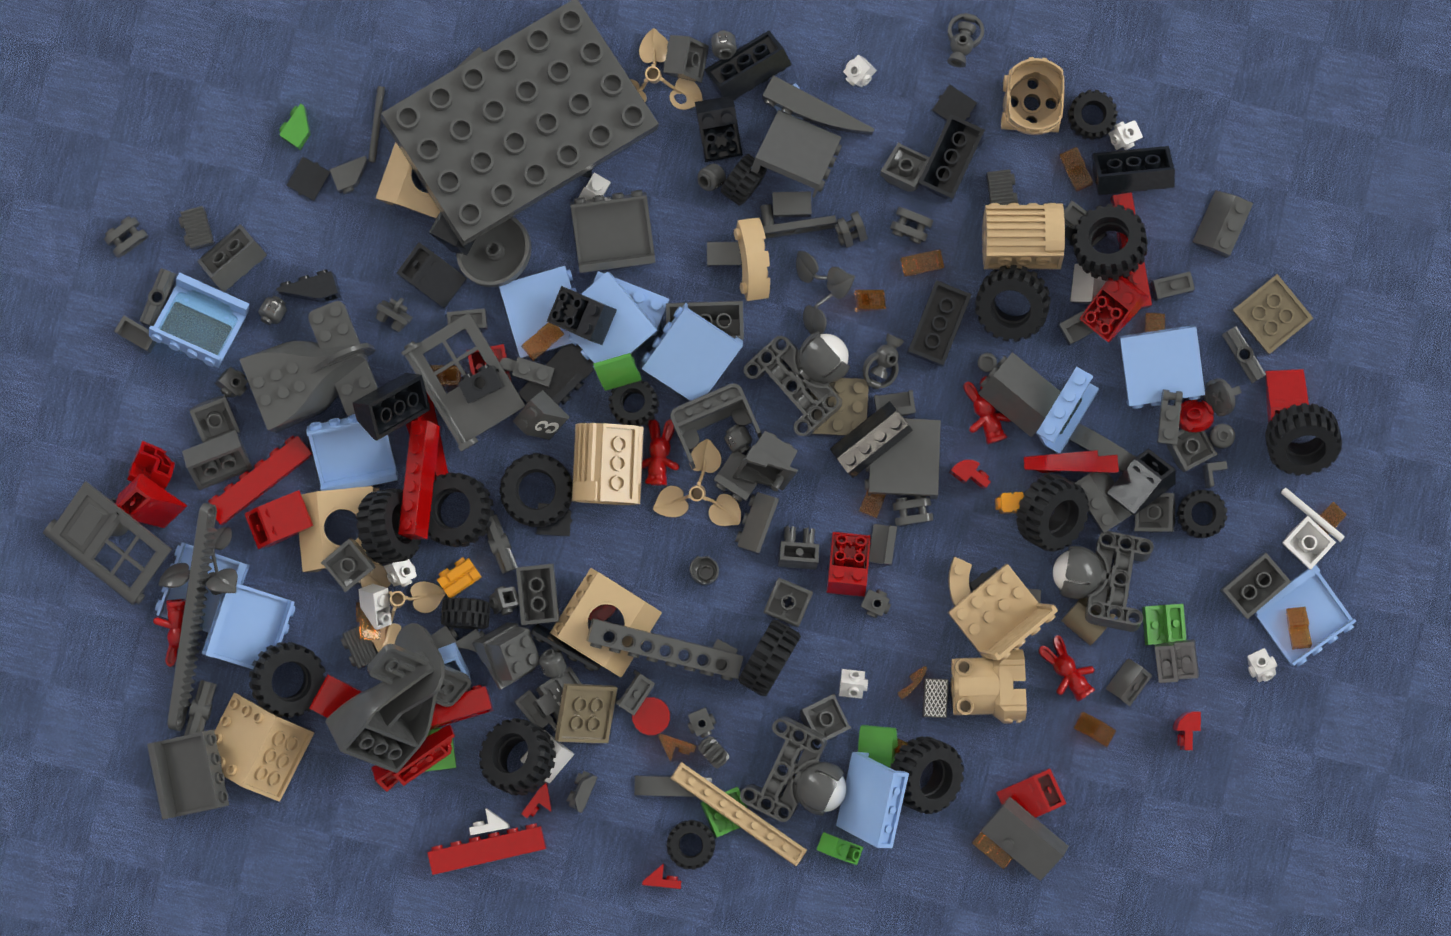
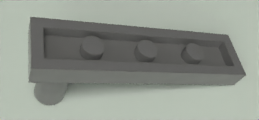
M771 205L760 206L766 239L835 228V215L774 224Z

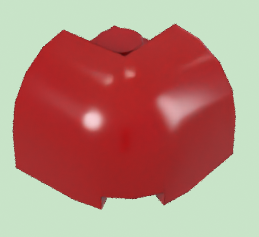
M142 441L129 469L127 480L132 482L141 473L165 489L172 477L175 462H172L166 455L167 451Z

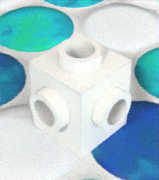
M857 55L855 59L847 63L846 69L843 72L847 75L845 79L852 86L856 84L863 87L871 81L872 76L877 70L864 57Z
M1135 120L1127 124L1124 121L1114 126L1113 131L1108 133L1111 143L1116 150L1124 148V150L1130 149L1135 146L1134 142L1143 138Z
M409 559L407 561L389 563L384 566L387 578L394 587L398 585L405 587L411 584V579L417 576L415 566Z
M1265 648L1247 656L1250 666L1248 670L1252 678L1256 677L1258 682L1268 681L1276 675L1275 667H1277V663L1273 656L1269 657Z
M842 669L839 696L862 699L863 691H867L868 680L865 679V671Z

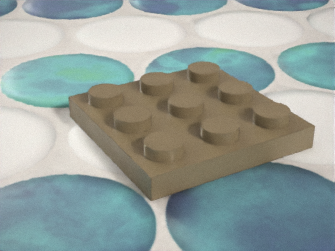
M1278 274L1232 310L1268 355L1313 319Z
M841 378L829 384L841 397L842 406L812 434L846 436L867 419L869 386L865 379ZM811 392V394L813 395V397H814L816 400H818L817 397ZM831 397L828 400L830 407H834L837 403L835 397ZM816 410L814 412V418L816 420H820L822 418L821 410Z
M564 683L554 740L558 742L608 743L618 687L612 685Z

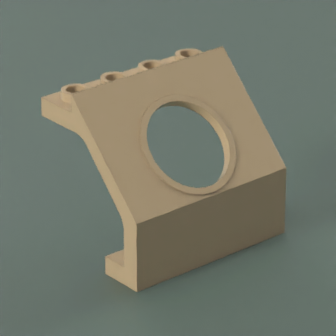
M395 142L376 199L386 204H396L436 219L440 213L439 208L429 193L420 191L414 185L411 177L412 167Z
M367 486L302 494L313 524L312 527L299 533L303 572H319L321 569H326L321 562L341 546L332 543L325 534L324 524L327 517L337 510H348L357 516L359 512L358 507L362 503V499L368 493L380 491L379 488ZM358 537L355 541L361 546L362 542ZM373 561L374 565H382Z
M590 568L559 617V622H556L550 633L617 676L622 677L634 657L628 656V652L623 650L620 653L609 651L610 647L602 646L601 649L591 647V643L586 641L589 632L588 618L590 613L600 605H613L621 611L624 617V626L650 632L662 612L606 576ZM625 636L622 640L623 646H629L632 643L631 636Z

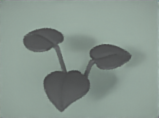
M801 250L798 251L796 257V270L800 279L806 283L812 282L813 278L828 280L827 288L831 291L828 296L815 304L814 307L807 305L803 312V321L808 332L813 334L819 331L823 334L827 321L824 313L818 307L832 296L837 299L844 298L851 289L855 276L839 267L830 268L827 276H819L816 274L819 267L814 257Z
M222 527L216 529L218 530L217 533L213 534L216 540L212 541L215 548H212L211 551L214 553L212 560L215 572L209 573L211 578H208L206 582L207 588L213 595L236 593L238 580L237 572L234 569L228 568L218 571L215 549H224L232 539L231 528ZM177 563L170 566L162 574L159 580V587L175 588L184 585L189 580V565L187 563Z

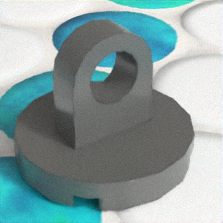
M1216 378L1206 383L1204 399L1205 402L1212 406L1217 416H1226L1234 410L1235 396L1242 392L1239 386L1231 388L1225 380Z

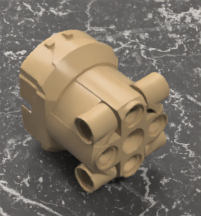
M1029 57V59L1021 61L1011 68L1009 75H1004L1003 92L1006 93L1003 99L1004 113L1002 112L1001 129L1017 130L1028 135H1041L1049 132L1059 133L1064 107L1063 70L1057 64L1047 60V58ZM1031 80L1035 81L1037 83V88L1030 89L1027 85V82ZM1027 97L1036 98L1039 102V108L1033 111L1028 110L1024 106V99ZM1011 98L1017 101V106L1012 107ZM1046 101H1053L1055 103V108H1047L1045 104ZM1032 118L1035 121V123H1031L1026 119Z
M1013 648L1010 651L1011 655L1003 661L1001 659L998 661L984 657L952 659L951 697L953 701V715L993 714L1003 724H1012L1013 721H1016V723L1025 721L1027 712L1026 689H1013V681H1026L1023 649Z

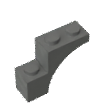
M444 626L432 634L431 638L438 649L456 643L458 648L476 652L472 642L483 637L485 634L482 630L479 632L478 629H475L457 641L458 634L454 628Z

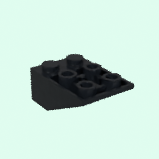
M732 95L695 102L705 162L742 156Z
M420 242L397 271L398 276L444 309L467 279V277Z
M327 269L317 272V276H302L298 278L299 281L291 283V281L283 282L280 284V287L276 288L277 292L284 296L322 303L342 297L336 276L332 271L328 272Z
M561 286L547 322L584 339L603 345L617 309Z
M1148 448L1131 462L1109 489L1107 495L1135 516L1176 484V469Z

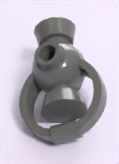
M968 13L955 16L947 28L950 47L953 52L947 62L958 68L966 66L965 56L971 53L972 49L978 46L984 37L983 23L976 15ZM961 19H963V20H965V21H969V22H964V21L959 22V23H958V31H959L960 33H958V34H956L955 36H953L951 29H952V26H953L957 21H959V20H961ZM972 23H976L980 28V36L975 41L972 40L971 35H973L977 28Z
M889 333L886 336L887 344L880 346L875 353L865 360L863 365V377L867 385L877 390L891 385L899 371V354L896 348L900 347L904 340ZM876 360L878 365L873 366V368L869 371L870 365L873 361ZM892 367L891 375L887 379L888 372H886V369ZM868 371L887 380L880 383L871 378L869 379Z

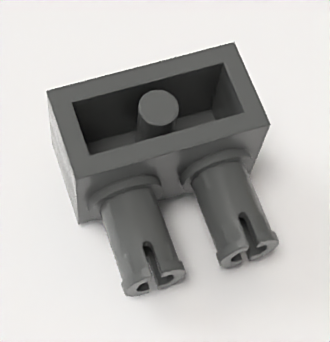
M790 526L784 527V541H781L778 552V567L816 570L819 561V544H814L815 529L811 528L809 533V528H804L803 543L795 542L796 527L792 526L791 531Z

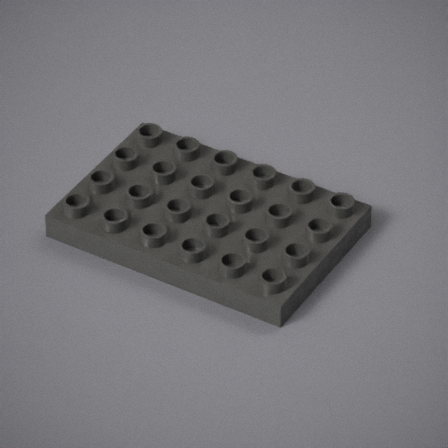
M571 0L381 113L382 122L462 246L467 245L656 131L659 125L578 0Z

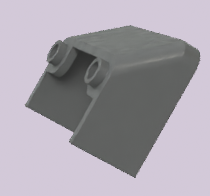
M729 384L672 410V423L692 469L696 467L689 450L699 444L700 439L697 430L732 416L734 422L739 424V426H747L752 423L758 439L761 437L760 428L745 394L738 384Z

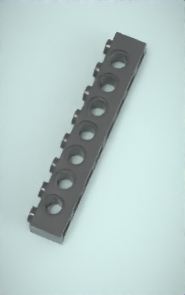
M594 618L591 620L586 640L591 643V647L601 649L602 646L610 647L609 651L620 653L623 650L628 652V656L639 658V655L647 656L646 660L658 663L659 659L666 661L665 665L676 667L679 664L683 665L685 670L695 672V669L703 670L702 674L714 676V673L720 674L722 679L732 681L733 678L738 679L744 657L740 654ZM607 631L613 633V639L609 642L603 639ZM625 636H631L632 643L629 646H623L622 644ZM643 641H650L651 647L649 650L643 651L641 649ZM663 645L669 646V653L667 655L660 654V648ZM681 650H687L688 657L685 660H680L678 657ZM704 654L707 660L704 664L700 665L697 663V658L699 655ZM719 659L725 660V666L722 669L716 668V662Z

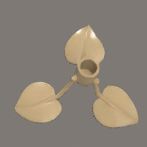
M653 28L645 35L639 48V55L644 63L653 62V64L646 69V79H644L641 87L637 81L630 80L644 102H646L647 97L642 90L647 83L655 84L661 81L673 89L670 93V101L674 107L681 110L691 109L695 107V102L703 101L702 93L694 81L679 78L676 85L673 86L662 78L660 70L656 67V61L661 63L666 60L668 40ZM684 94L687 99L686 103H677L674 95Z
M706 439L700 442L691 453L696 467L693 470L701 471L697 485L693 486L689 491V495L684 496L683 490L677 486L664 488L660 492L653 510L666 517H679L685 514L689 508L686 499L691 498L693 501L703 499L713 503L709 508V517L713 523L719 526L739 525L741 522V510L736 499L729 494H720L715 501L705 496L706 490L701 486L705 472H715L720 467L722 461L719 450L711 440Z
M375 565L376 568L360 580L362 588L371 584L389 587L391 583L387 578L384 566ZM425 581L418 582L411 587L410 593L412 597L405 596L401 591H388L390 595L389 602L393 607L391 621H393L396 609L401 608L406 600L413 601V606L418 612L430 613L434 611L445 596V591L438 585ZM392 623L378 630L371 626L370 638L378 653L385 645L395 644L396 637L402 629L399 624Z

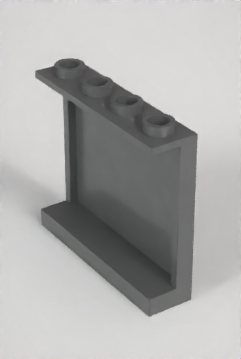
M778 110L755 157L751 171L758 174L761 166L814 188L812 197L815 198L817 191L821 192L824 187L825 181L823 179L827 180L831 169L828 167L832 168L837 157H834V155L838 156L842 145L839 144L841 136Z
M642 190L631 191V194L623 195L622 192L613 193L612 197L605 198L604 195H597L589 200L581 197L575 198L574 202H570L580 273L656 263L646 192L642 193Z
M904 418L913 431L865 468V471L869 472V479H865V490H868V496H871V494L929 496V499H937L939 490L941 420Z
M214 729L147 744L162 820L229 806V797L226 791L225 777L222 772L221 757L218 752Z

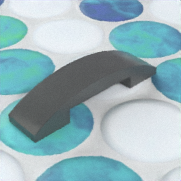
M1080 423L1069 438L1070 441L1083 449L1085 448L1088 451L1098 450V456L1117 455L1118 466L1121 472H1124L1136 458L1125 449Z
M635 776L634 795L696 797L671 780L670 777ZM704 777L712 783V777Z

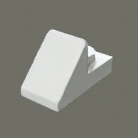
M594 173L586 187L583 188L579 198L584 197L585 200L593 199V196L604 195L611 182Z
M486 808L488 824H485L484 821L474 822L473 827H469L470 835L506 829L510 826L508 822Z

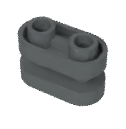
M898 207L895 215L899 216L900 219L898 222L892 221L890 229L893 230L892 234L898 237H903V235L910 237L911 242L919 245L921 242L925 243L928 235L923 231L925 227L931 228L933 220L908 209ZM907 220L918 224L917 228L914 229L907 226Z
M858 211L850 214V221L846 222L844 217L836 220L837 224L834 227L841 246L845 245L846 248L853 246V239L857 237L860 242L868 239ZM854 227L855 230L850 232L849 229Z
M126 217L120 222L121 225L116 229L111 228L105 233L106 237L104 240L108 246L113 244L116 246L113 253L117 258L124 256L148 238V234L144 229L140 231L136 229L140 223L135 217ZM130 233L132 235L124 242L121 241L127 234Z
M914 496L915 500L908 501L907 497L896 499V503H892L893 511L900 512V517L895 518L896 526L934 521L933 513H927L926 506H931V500L926 498V496ZM918 508V515L908 516L907 509Z

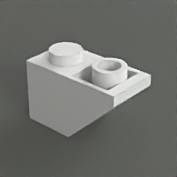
M371 584L358 589L360 608L374 629L378 630L391 625L388 588Z

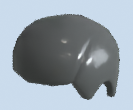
M697 556L690 564L691 578L696 583L709 585L718 578V564L709 556Z

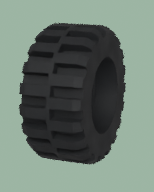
M1107 204V207L1099 205L1096 206L1094 211L1092 209L1088 210L1086 217H1080L1078 220L1079 225L1077 224L1074 227L1072 241L1079 266H1082L1083 271L1086 273L1091 272V277L1096 279L1101 277L1102 280L1108 281V278H1113V281L1119 280L1121 276L1126 278L1130 276L1129 272H1136L1139 269L1138 264L1142 265L1145 260L1144 256L1147 255L1148 242L1144 223L1141 222V218L1138 215H1134L1133 210L1130 208L1124 210V206L1119 204L1117 207H1113V204ZM1108 231L1120 232L1128 238L1127 244L1120 251L1111 254L1098 252L1092 247V244L1100 234Z
M1006 265L1001 266L999 271L997 269L991 271L990 275L986 276L980 285L975 300L976 315H979L978 321L980 325H985L984 330L987 333L991 331L993 337L997 339L1000 336L1003 337V341L1008 342L1009 339L1018 342L1021 340V337L1026 340L1031 337V334L1035 335L1039 332L1040 327H1043L1051 303L1049 289L1047 286L1044 287L1045 281L1043 278L1038 279V273L1027 271V267L1022 266V269L1017 268V265H1011L1010 268H1007ZM1009 290L1019 292L1029 301L1030 310L1020 316L1008 315L997 306L995 301L996 295Z
M1301 403L1298 406L1294 404L1288 409H1282L1280 414L1276 413L1265 431L1270 460L1279 470H1284L1288 474L1294 473V475L1301 476V474L1311 475L1313 472H1321L1323 468H1328L1331 462H1335L1342 449V438L1337 419L1332 412L1322 406L1319 407L1317 404L1308 405L1307 403ZM1302 436H1315L1314 439L1305 443H1292L1293 440Z
M539 453L524 455L514 460L505 470V474L501 478V501L507 513L519 523L529 527H546L556 523L569 510L572 502L573 482L567 469L557 459ZM535 472L543 473L550 477L555 486V494L552 501L547 506L538 509L526 506L519 496L521 481L525 476Z
M450 472L446 475L436 476L437 480H434L428 536L435 542L451 547H466L470 543H476L479 541V536H484L487 533L485 528L490 527L492 524L489 519L490 516H494V511L491 510V506L494 504L493 499H489L490 492L484 488L483 483L465 474ZM461 492L469 500V516L461 526L450 528L442 520L441 507L444 500L450 494Z
M1057 474L1046 475L1037 479V482H1033L1029 490L1024 492V497L1019 502L1020 507L1017 509L1016 515L1018 518L1016 523L1019 533L1025 540L1045 551L1054 552L1062 550L1064 546L1071 545L1072 541L1079 537L1078 534L1080 531H1083V525L1087 522V512H1089V505L1087 503L1089 501L1086 492L1076 483Z
M392 488L368 493L358 507L359 512L356 517L358 523L356 526L359 531V540L362 542L361 546L366 550L367 556L379 564L407 561L415 555L419 549L418 545L421 544V539H409L398 534L403 490Z
M772 620L738 678L739 683L760 696H767L800 640L799 632L778 620Z
M279 642L276 646L270 645L266 647L267 651H261L258 654L259 659L253 661L252 666H254V669L249 672V677H251L249 687L253 690L251 693L253 698L258 701L257 703L261 707L280 717L293 718L294 715H304V711L310 712L311 709L309 707L326 678L323 675L326 671L324 666L320 664V658L310 649L293 642ZM294 662L302 668L304 676L302 686L293 696L287 698L280 697L273 691L272 676L281 664Z
M513 718L511 720H504L502 725H495L493 727L494 730L487 733L486 741H483L481 744L483 749L479 752V757L482 761H479V765L483 769L482 774L492 786L511 795L517 796L519 794L523 796L527 795L528 791L533 793L538 790V786L542 787L546 783L545 779L550 778L552 774L550 773L551 768L555 766L553 758H556V751L553 750L555 748L554 742L550 740L551 736L544 729L525 719ZM526 741L528 755L525 763L517 771L509 773L507 758L510 751L518 743Z
M928 736L917 737L916 740L912 739L907 742L908 745H903L900 748L901 751L894 756L895 761L891 763L890 768L895 771L909 773L902 805L920 813H937L942 811V808H947L950 805L949 803L956 799L955 795L957 792H960V784L964 779L962 775L964 766L961 764L962 759L958 755L957 750L951 747V745ZM930 762H933L932 776L929 782L923 788H920L921 774Z

